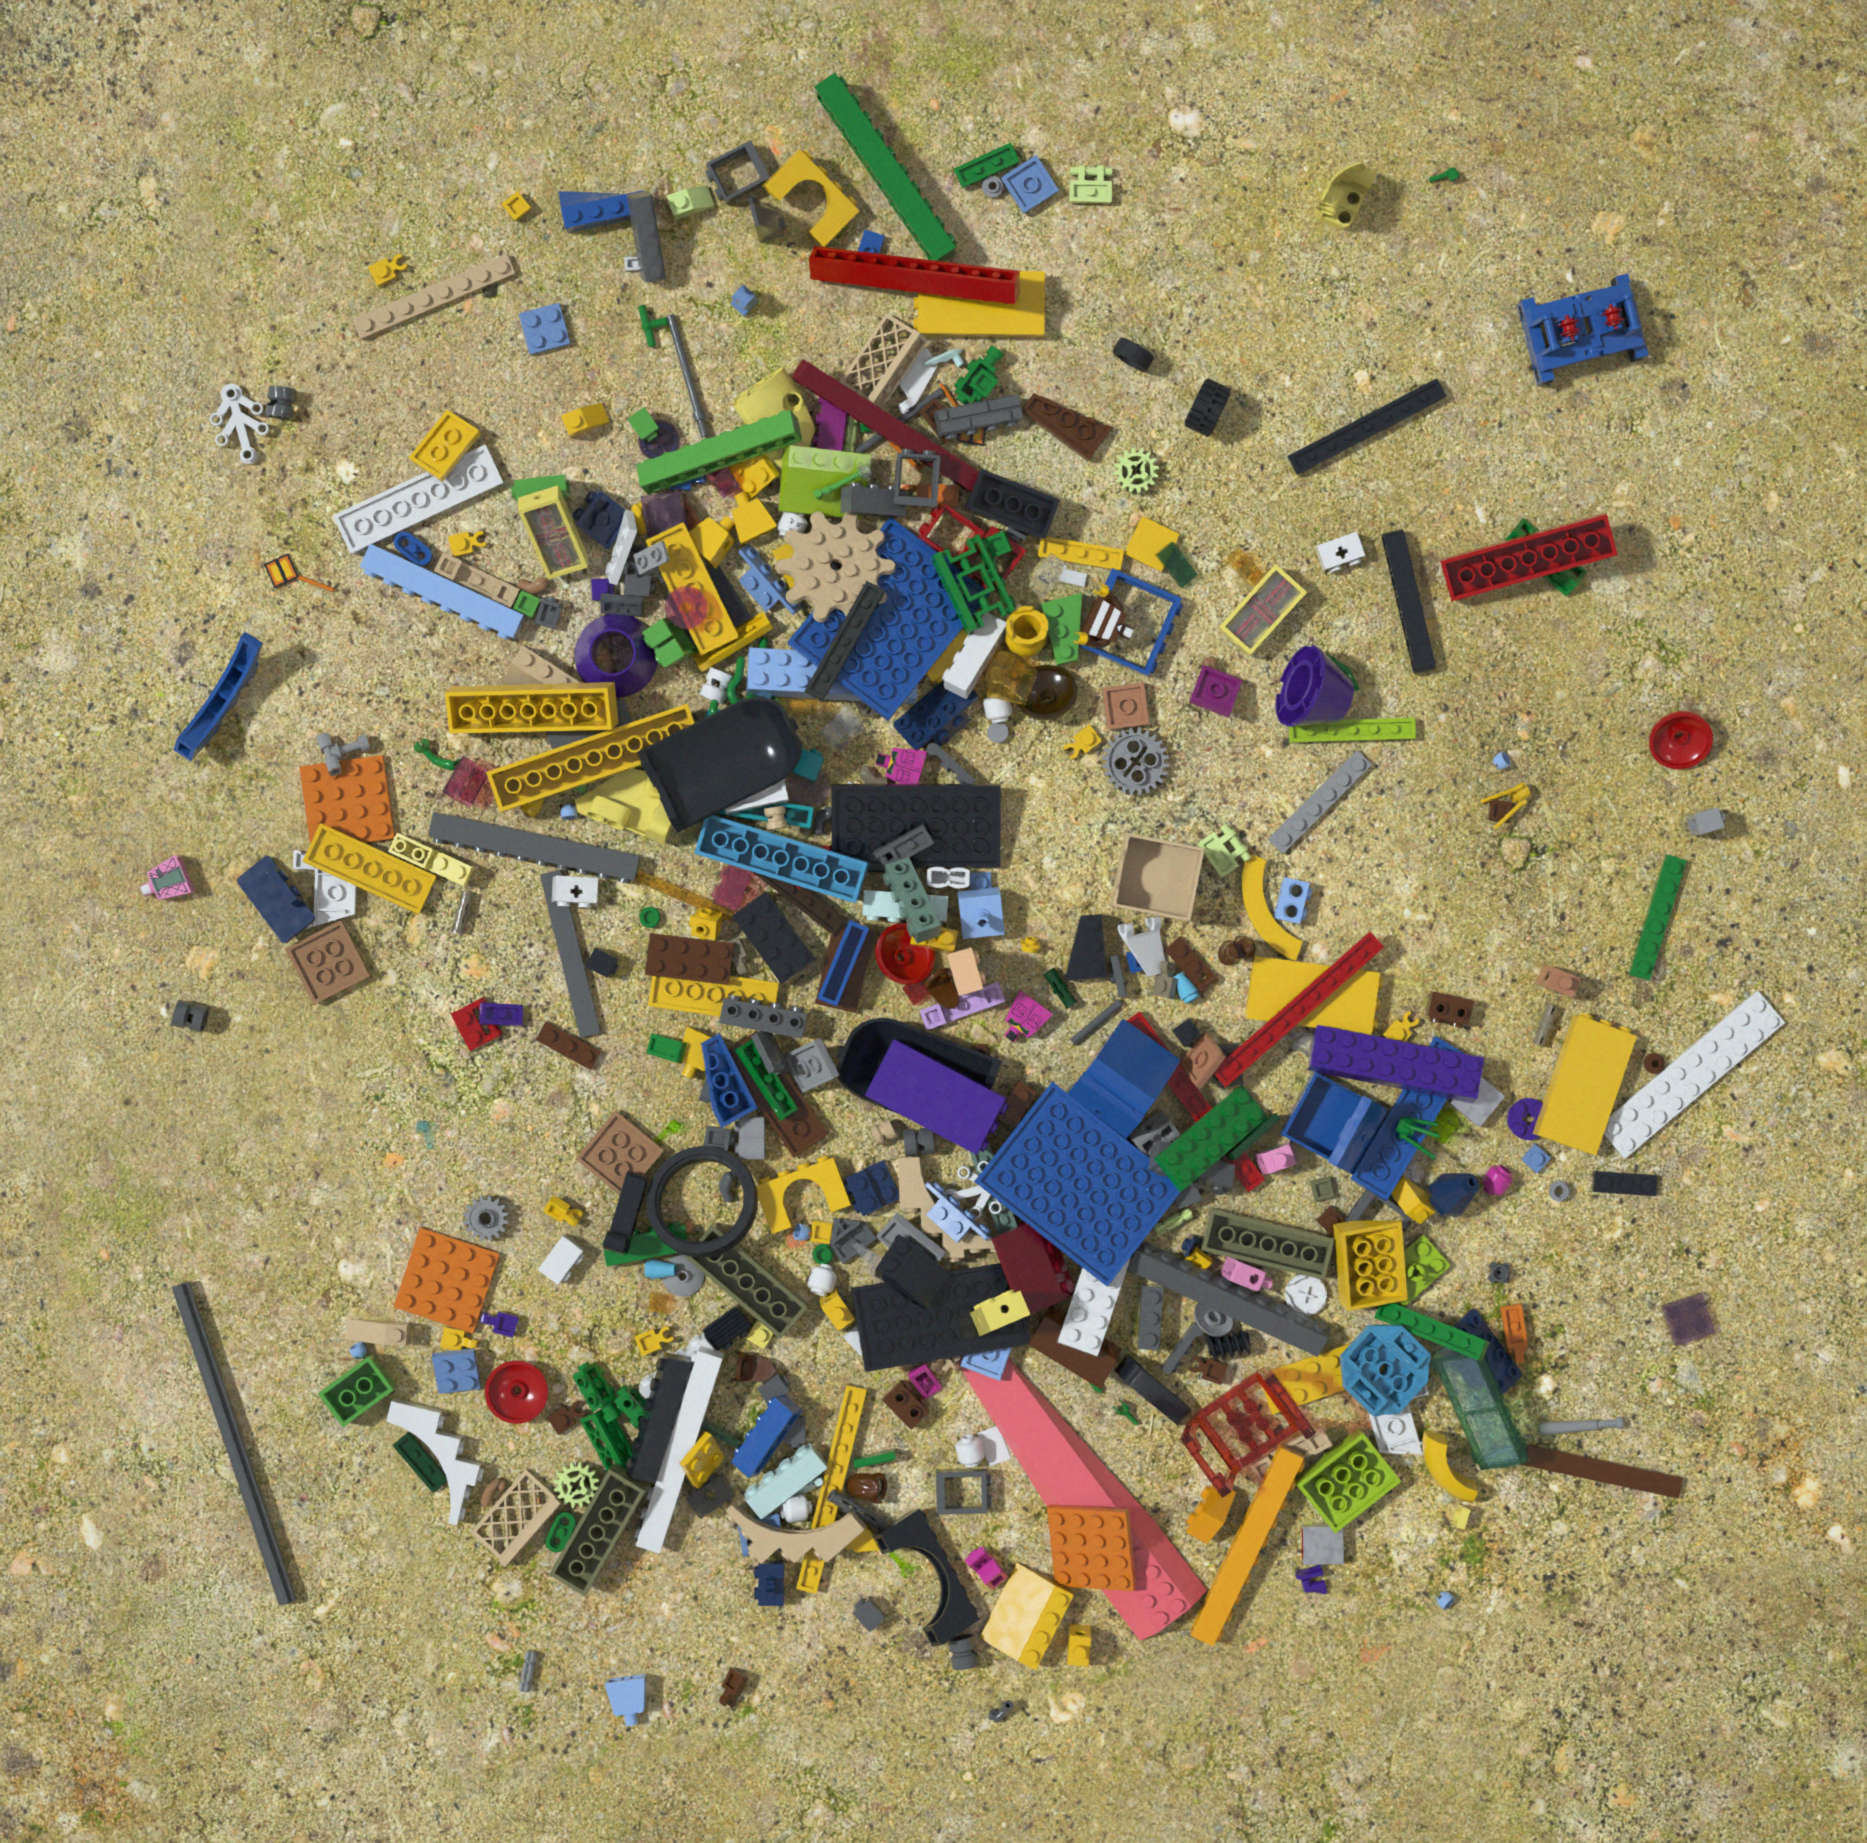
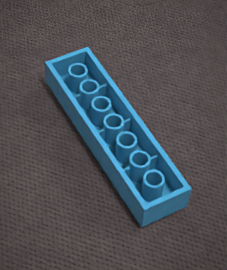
M715 814L704 819L694 854L852 903H858L870 862Z

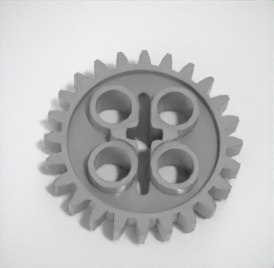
M1129 728V734L1121 730L1122 737H1118L1115 734V742H1107L1111 748L1103 749L1108 753L1107 756L1101 757V759L1107 761L1106 764L1101 766V768H1107L1108 770L1103 775H1110L1111 778L1108 784L1115 782L1114 789L1121 786L1122 794L1127 789L1130 796L1133 795L1134 790H1137V794L1141 796L1142 789L1148 794L1150 793L1149 786L1157 789L1155 782L1162 783L1163 780L1160 778V775H1167L1163 771V768L1169 767V764L1164 763V760L1168 759L1169 756L1163 755L1167 748H1160L1163 741H1154L1157 735L1154 734L1152 737H1149V730L1144 734H1141V728H1138L1136 733L1133 732L1132 728ZM1135 741L1139 745V750L1136 753H1131L1128 750L1127 745L1129 742ZM1146 746V752L1138 761L1140 766H1134L1127 777H1124L1123 774L1132 764L1130 758H1136L1143 747ZM1147 754L1154 755L1156 759L1154 765L1149 766L1145 763L1144 757ZM1118 758L1124 759L1126 761L1125 769H1117L1115 767V760ZM1134 771L1142 773L1143 779L1141 782L1138 783L1132 780L1131 776Z

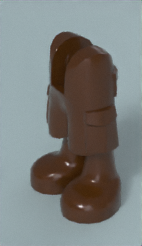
M1238 935L1234 938V943L1226 940L1221 944L1218 949V959L1224 965H1232L1235 960L1252 957L1256 951V945L1250 938Z

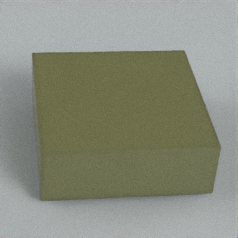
M1331 1176L1310 1180L1315 1202L1335 1197Z

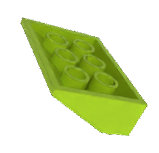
M792 445L784 447L778 511L810 515L819 511L828 517L843 518L845 513H840L841 487L832 491L827 496L824 495L822 500H817L813 493L816 489L822 490L823 487L830 486L857 472L860 477L849 483H862V487H867L870 476L871 454ZM860 469L864 475L863 477L859 473ZM856 514L858 516V520H860L861 515Z
M1360 1428L1353 1431L1294 1478L1298 1488L1335 1534L1401 1482Z

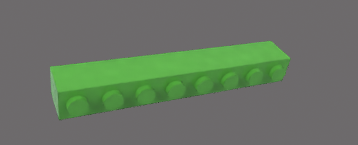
M791 410L781 411L777 415L761 418L752 424L741 425L738 429L722 432L720 435L712 438L702 439L693 445H685L679 450L665 452L662 456L653 459H646L642 463L636 464L640 487L650 495L803 441L798 418Z

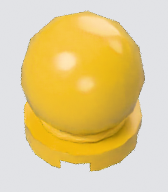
M1022 606L1015 609L1006 621L1005 641L1012 653L1019 657L1029 658L1038 654L1043 649L1048 633V620L1045 614L1034 610V607Z

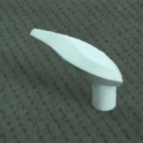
M953 349L935 356L925 362V365L947 362L953 359L956 366L959 367L964 364L959 355L962 349Z
M818 1475L794 1495L804 1494L821 1486L824 1476Z

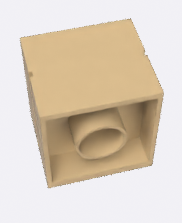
M1131 833L1123 834L1109 906L1190 921L1205 848Z

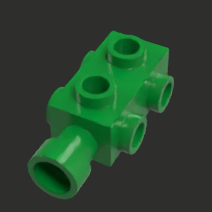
M991 345L986 351L987 355L984 359L980 357L977 361L972 359L966 368L969 371L965 377L960 376L954 384V387L957 388L955 390L956 399L962 404H971L982 399L983 396L974 389L971 395L965 392L967 388H971L969 384L982 368L994 378H997L994 366L997 361H1001L1004 354L996 347Z
M588 1361L577 1367L579 1372L572 1375L592 1412L601 1408L606 1423L621 1416L618 1408L615 1409L611 1402L616 1399L614 1396L615 1390L612 1385L606 1382L604 1370L597 1366L596 1362L590 1365Z
M624 1384L616 1392L618 1396L614 1402L618 1410L625 1413L629 1417L631 1424L638 1429L639 1420L643 1418L645 1412V1400L640 1395V1392L633 1388L631 1384L629 1386ZM630 1393H634L636 1395V1398H634Z

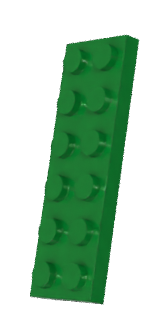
M1241 1084L1160 1152L1154 1160L1178 1191L1181 1192L1263 1122L1267 1115L1243 1084Z

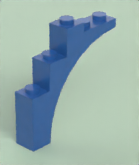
M247 632L242 634L233 656L215 688L195 717L177 737L173 750L189 761H192L219 731L223 718L237 703L241 690L255 676L259 664L257 659L263 645L256 637L251 636Z

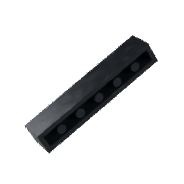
M662 1352L661 1358L657 1360V1372L655 1378H652L650 1383L651 1392L649 1398H646L644 1403V1416L639 1420L638 1436L633 1440V1453L626 1464L627 1472L634 1479L654 1483L657 1481L691 1366V1362L686 1356Z

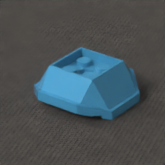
M1367 1325L1340 1355L1343 1388L1374 1417L1398 1414L1427 1384L1431 1354L1401 1325ZM1382 1364H1385V1365H1386L1385 1370L1380 1373V1372H1379L1380 1366H1381Z

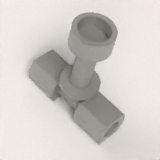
M323 733L316 737L322 754H325L326 758L324 760L330 776L342 773L338 761L342 760L341 755L361 749L362 753L370 750L365 734L358 736V741L338 747L337 743L332 744L329 733Z

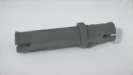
M835 1489L829 1493L827 1501L842 1508V1512L849 1513L853 1510L862 1521L879 1531L885 1527L887 1519L858 1504L854 1498L846 1497Z

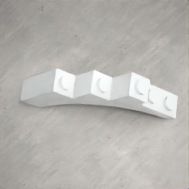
M394 1398L391 1401L386 1422L400 1426L416 1435L429 1446L438 1458L446 1474L450 1489L451 1509L449 1524L457 1525L465 1517L466 1508L463 1505L465 1499L468 1500L471 1493V1487H468V1485L475 1486L478 1481H482L484 1469H481L482 1462L458 1457V1455H462L465 1443L462 1442L463 1436L439 1431V1428H443L445 1416H442L443 1410Z

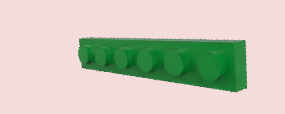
M1665 854L1628 975L1650 981L1687 860Z
M1395 1303L1379 1305L1374 1318L1388 1324L1401 1325L1412 1334L1481 1362L1490 1343Z

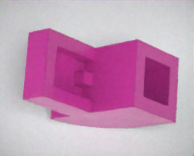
M984 1546L971 1551L969 1557L965 1559L968 1566L976 1571L984 1584L992 1590L1008 1578L1006 1572Z

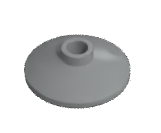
M676 1255L667 1261L677 1265L676 1276L662 1278L668 1291L677 1296H689L699 1290L704 1280V1273L685 1258V1255ZM679 1273H685L687 1276L686 1279L681 1280L679 1278Z
M1197 1303L1195 1306V1320L1205 1333L1220 1337L1226 1335L1231 1330L1233 1318L1201 1303Z

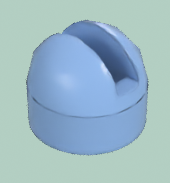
M1502 751L1493 758V765L1497 764L1496 769L1503 770L1511 766V761L1508 755Z
M565 804L561 808L562 820H572L578 817L577 809L573 804Z
M798 1223L794 1228V1239L800 1241L809 1239L810 1236L808 1234L811 1232L809 1226Z
M358 1342L348 1350L355 1359L364 1358L367 1354L364 1342Z
M1443 1591L1440 1593L1442 1597L1437 1596V1603L1443 1610H1446L1454 1603L1455 1597L1451 1593Z

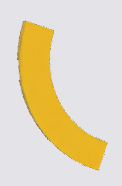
M1250 854L1251 858L1243 862L1241 874L1242 898L1247 915L1255 930L1267 944L1283 956L1296 961L1303 941L1288 934L1271 915L1263 893V873L1267 860Z

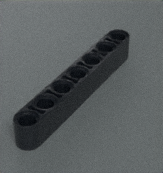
M1399 529L1382 533V543L1413 673L1417 675L1436 670L1435 660L1404 530Z

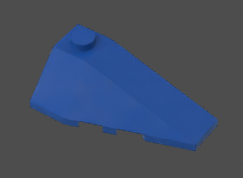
M720 1033L702 1042L701 1048L711 1109L720 1127L723 1128L758 1108Z

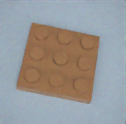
M343 920L285 948L313 1005L371 976Z
M615 1110L576 1157V1160L620 1196L627 1171L644 1175L664 1149Z

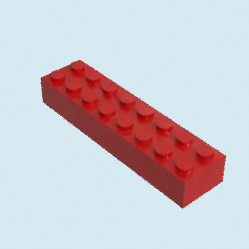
M1607 512L1441 558L1440 562L1452 602L1617 556L1618 553Z

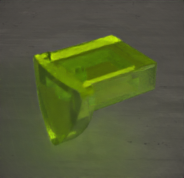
M1446 1108L1441 1110L1434 1122L1438 1123V1126H1431L1429 1131L1440 1134V1138L1431 1137L1445 1144L1452 1133L1459 1128V1120L1454 1109Z

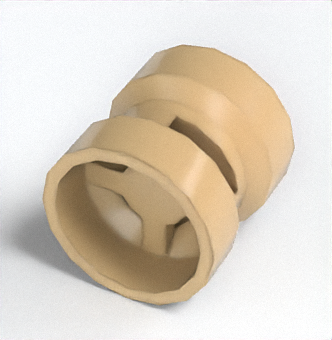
M785 806L764 809L765 816L768 818L766 823L767 830L788 827L787 821L784 819V814L786 813Z
M889 1118L880 1125L875 1124L870 1127L878 1146L884 1144L887 1139L892 1140L897 1137Z

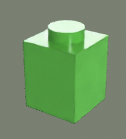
M645 407L627 419L642 442L646 440L651 442L658 437L660 429Z

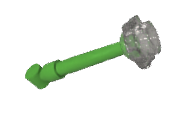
M860 461L857 473L830 486L827 485L822 490L816 489L813 493L815 498L822 500L824 495L827 496L832 491L859 477L870 481L869 476L873 474L868 464L863 465Z

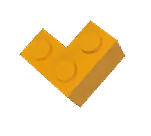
M1215 1480L1209 1487L1205 1486L1200 1495L1203 1498L1202 1501L1198 1502L1194 1512L1191 1511L1187 1517L1186 1523L1188 1526L1185 1532L1208 1544L1225 1523L1236 1492Z

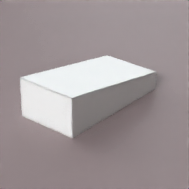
M624 257L625 272L639 271L640 267L638 266L637 257Z
M1061 568L1059 582L1084 587L1087 574Z

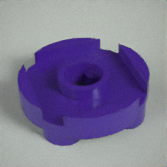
M1521 1098L1508 1109L1506 1115L1507 1126L1515 1136L1524 1140H1534L1540 1137L1532 1133L1543 1103L1533 1098ZM1527 1113H1530V1116L1533 1117V1121H1530L1529 1125H1526V1122L1522 1120L1523 1117H1526Z

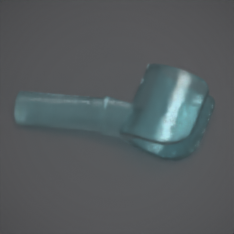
M417 1121L416 1132L424 1133L428 1150L432 1149L429 1123L427 1121Z

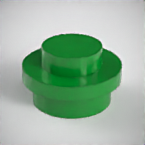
M819 1244L814 1248L812 1255L817 1264L827 1265L832 1261L834 1253L829 1245Z

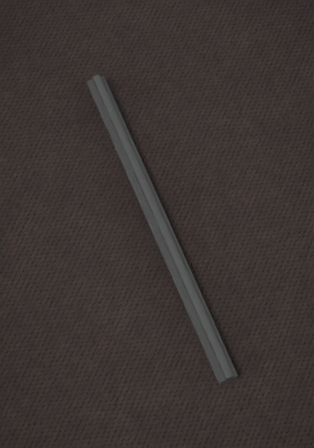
M187 1281L172 1286L279 1606L297 1600L191 1283Z

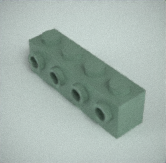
M907 857L886 864L883 879L886 886L889 885L892 890L891 896L894 903L897 902L900 907L899 914L902 920H906L908 924L907 931L909 936L914 937L916 943L940 936V921L910 858Z

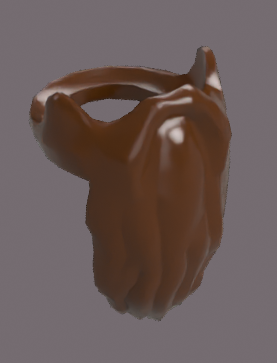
M943 968L922 982L938 1004L947 1009H955L959 1003V995L954 985L950 982L952 978L951 970Z
M737 1351L736 1354L739 1357L736 1364V1377L732 1378V1381L763 1382L772 1378L776 1370L773 1363L767 1358Z
M856 1473L850 1476L845 1483L846 1489L854 1497L876 1504L883 1503L882 1500L887 1492V1480L883 1473H874L872 1475ZM878 1479H880V1480H881V1483H882V1490H881V1493H880L879 1495H878V1493H879V1490H878V1489H879Z

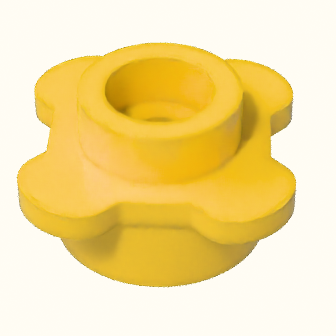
M1030 936L1021 938V950L1028 953H1037L1038 949H1041V942L1037 938Z

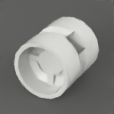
M710 667L706 676L708 682L703 684L699 695L710 700L716 699L718 703L724 705L727 699L726 690L728 684L734 677ZM717 681L720 682L719 688L715 686Z

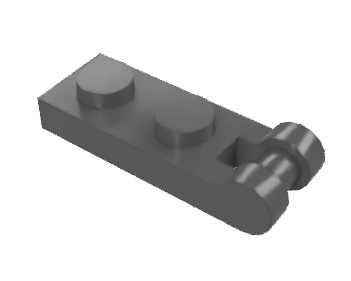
M930 743L927 746V753L930 756H937L942 761L940 765L948 773L952 770L957 775L955 779L960 784H973L976 781L937 744Z
M923 823L885 846L877 848L873 851L876 859L880 860V866L885 871L886 864L911 857L934 844V840ZM889 852L893 855L891 859H888L886 856Z
M1197 1322L1191 1323L1161 1366V1369L1168 1375L1172 1371L1174 1373L1181 1365L1179 1360L1183 1354L1187 1355L1193 1347L1191 1343L1194 1338L1203 1334L1204 1331L1198 1326Z

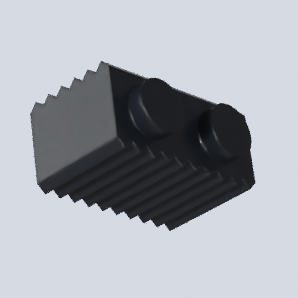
M737 1304L703 1328L702 1331L717 1351L721 1348L725 1351L734 1344L732 1342L737 1336L743 1338L751 1332L749 1328L752 1326V1323Z

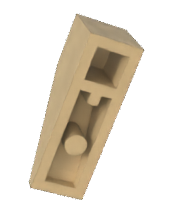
M347 1318L346 1340L406 1346L410 1340L411 1322Z

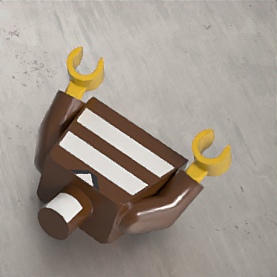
M1099 582L1101 590L1099 592L1093 591L1098 596L1094 599L1081 632H1075L1079 634L1080 638L1078 641L1073 640L1074 644L1099 648L1114 643L1118 635L1128 640L1130 639L1134 628L1123 624L1127 616L1124 613V607L1107 585Z

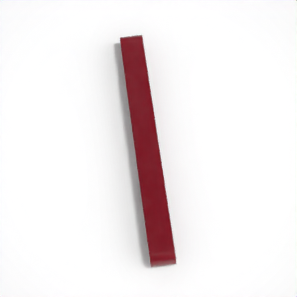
M801 359L791 375L795 382L900 449H912L914 454H923V450L935 451V455L940 456L939 474L969 493L971 492L978 470L814 365ZM919 460L932 468L933 461Z

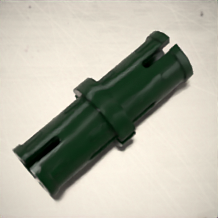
M1054 967L1043 974L1053 988L1052 992L1054 995L1057 994L1066 1009L1078 1002L1067 988L1068 984L1062 981Z

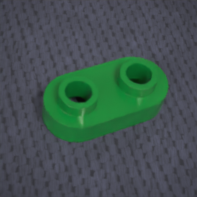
M562 1511L556 1516L546 1538V1546L550 1551L561 1552L564 1549L576 1525V1518L573 1513ZM563 1518L569 1519L568 1525L562 1523ZM559 1537L561 1543H554L553 1538Z

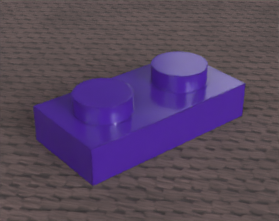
M482 1002L480 1003L479 1025L523 1026V1005Z

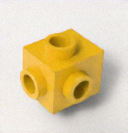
M698 908L689 919L691 936L703 940H716L721 932L723 913L712 911L709 908Z

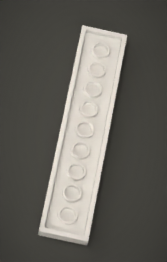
M1755 991L1612 1112L1604 1136L1625 1159L1785 1022L1760 992Z

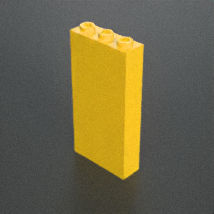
M1020 271V294L1016 304L918 293V297H914V310H918V318H914L913 330L915 329L920 332L924 337L1044 338L1045 271Z
M1253 955L1245 1018L1268 1021L1329 966ZM1358 970L1297 1025L1316 1028L1317 1025L1372 1035V1031H1376L1377 1019H1374L1375 1010L1378 1011L1380 1006V998H1377L1378 989H1382L1383 977H1380L1379 972Z
M1581 1012L1580 1015L1572 1016L1532 1134L1591 1155H1597L1637 1036L1631 1034V1029L1622 1026L1619 1029L1611 1027V1022L1602 1019L1597 1022L1592 1020L1593 1016Z

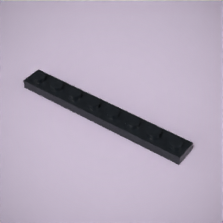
M1436 378L1290 454L1287 458L1297 476L1441 401L1447 396Z

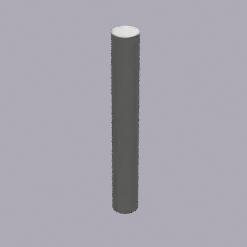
M1117 999L1070 1038L1074 1045L1078 1044L1123 1006L1120 1000Z

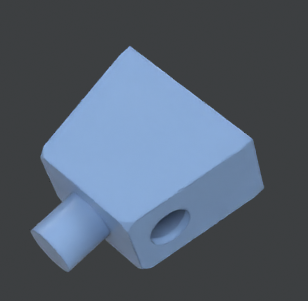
M646 1674L606 1679L605 1688L614 1715H624L626 1726L638 1724L637 1713L644 1712L646 1705Z

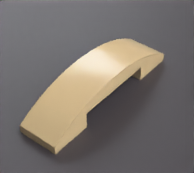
M444 552L434 570L509 608L512 607L520 590Z
M1321 1426L1283 1445L1302 1453L1305 1459L1312 1454L1316 1455L1331 1447L1333 1443ZM1277 1448L1250 1465L1260 1483Z

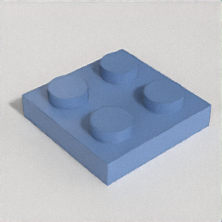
M1037 155L1001 177V181L1023 215L1059 192V189Z
M560 303L519 313L530 356L571 345Z
M474 1348L432 1353L439 1394L481 1388Z

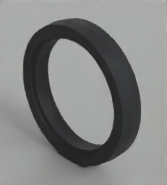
M692 1147L674 1154L658 1168L647 1192V1213L655 1233L668 1247L691 1257H712L732 1249L747 1235L757 1214L758 1194L750 1171L737 1157L716 1147ZM703 1161L722 1164L737 1175L742 1185L744 1199L738 1220L727 1233L712 1241L689 1242L677 1237L668 1229L662 1216L661 1202L666 1185L679 1170L690 1164Z

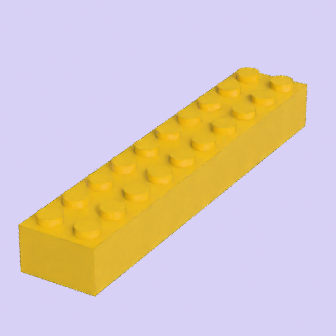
M688 703L486 772L500 813H505L642 766L637 755L638 751L695 723Z

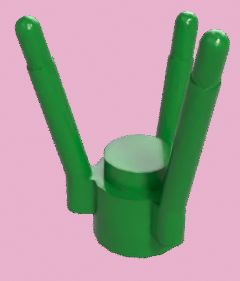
M1401 1116L1395 1132L1400 1133L1399 1138L1406 1140L1435 1160L1436 1156L1408 1135L1412 1136L1413 1132L1417 1131L1440 1138V1134L1417 1127L1415 1124L1438 1126V1123Z

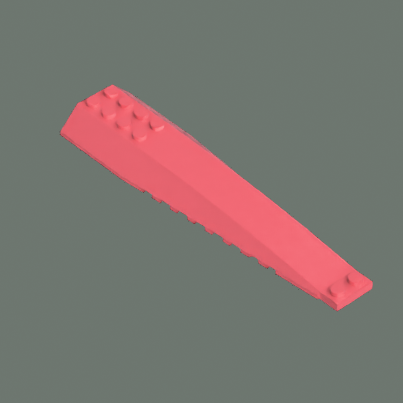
M960 1356L961 1359L957 1362V1365L966 1375L967 1381L1047 1507L1052 1504L1129 1509L1137 1588L1135 1591L1101 1590L1137 1638L1141 1641L1158 1633L1189 1610L1207 1589L1158 1524L1064 1421L1042 1394L1039 1393L1017 1366L1008 1358L1001 1380L997 1381L961 1367L963 1356Z

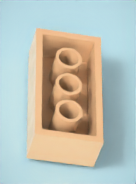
M967 947L947 953L958 995L983 989L982 984H986L983 971H978L977 964L980 963L977 950Z

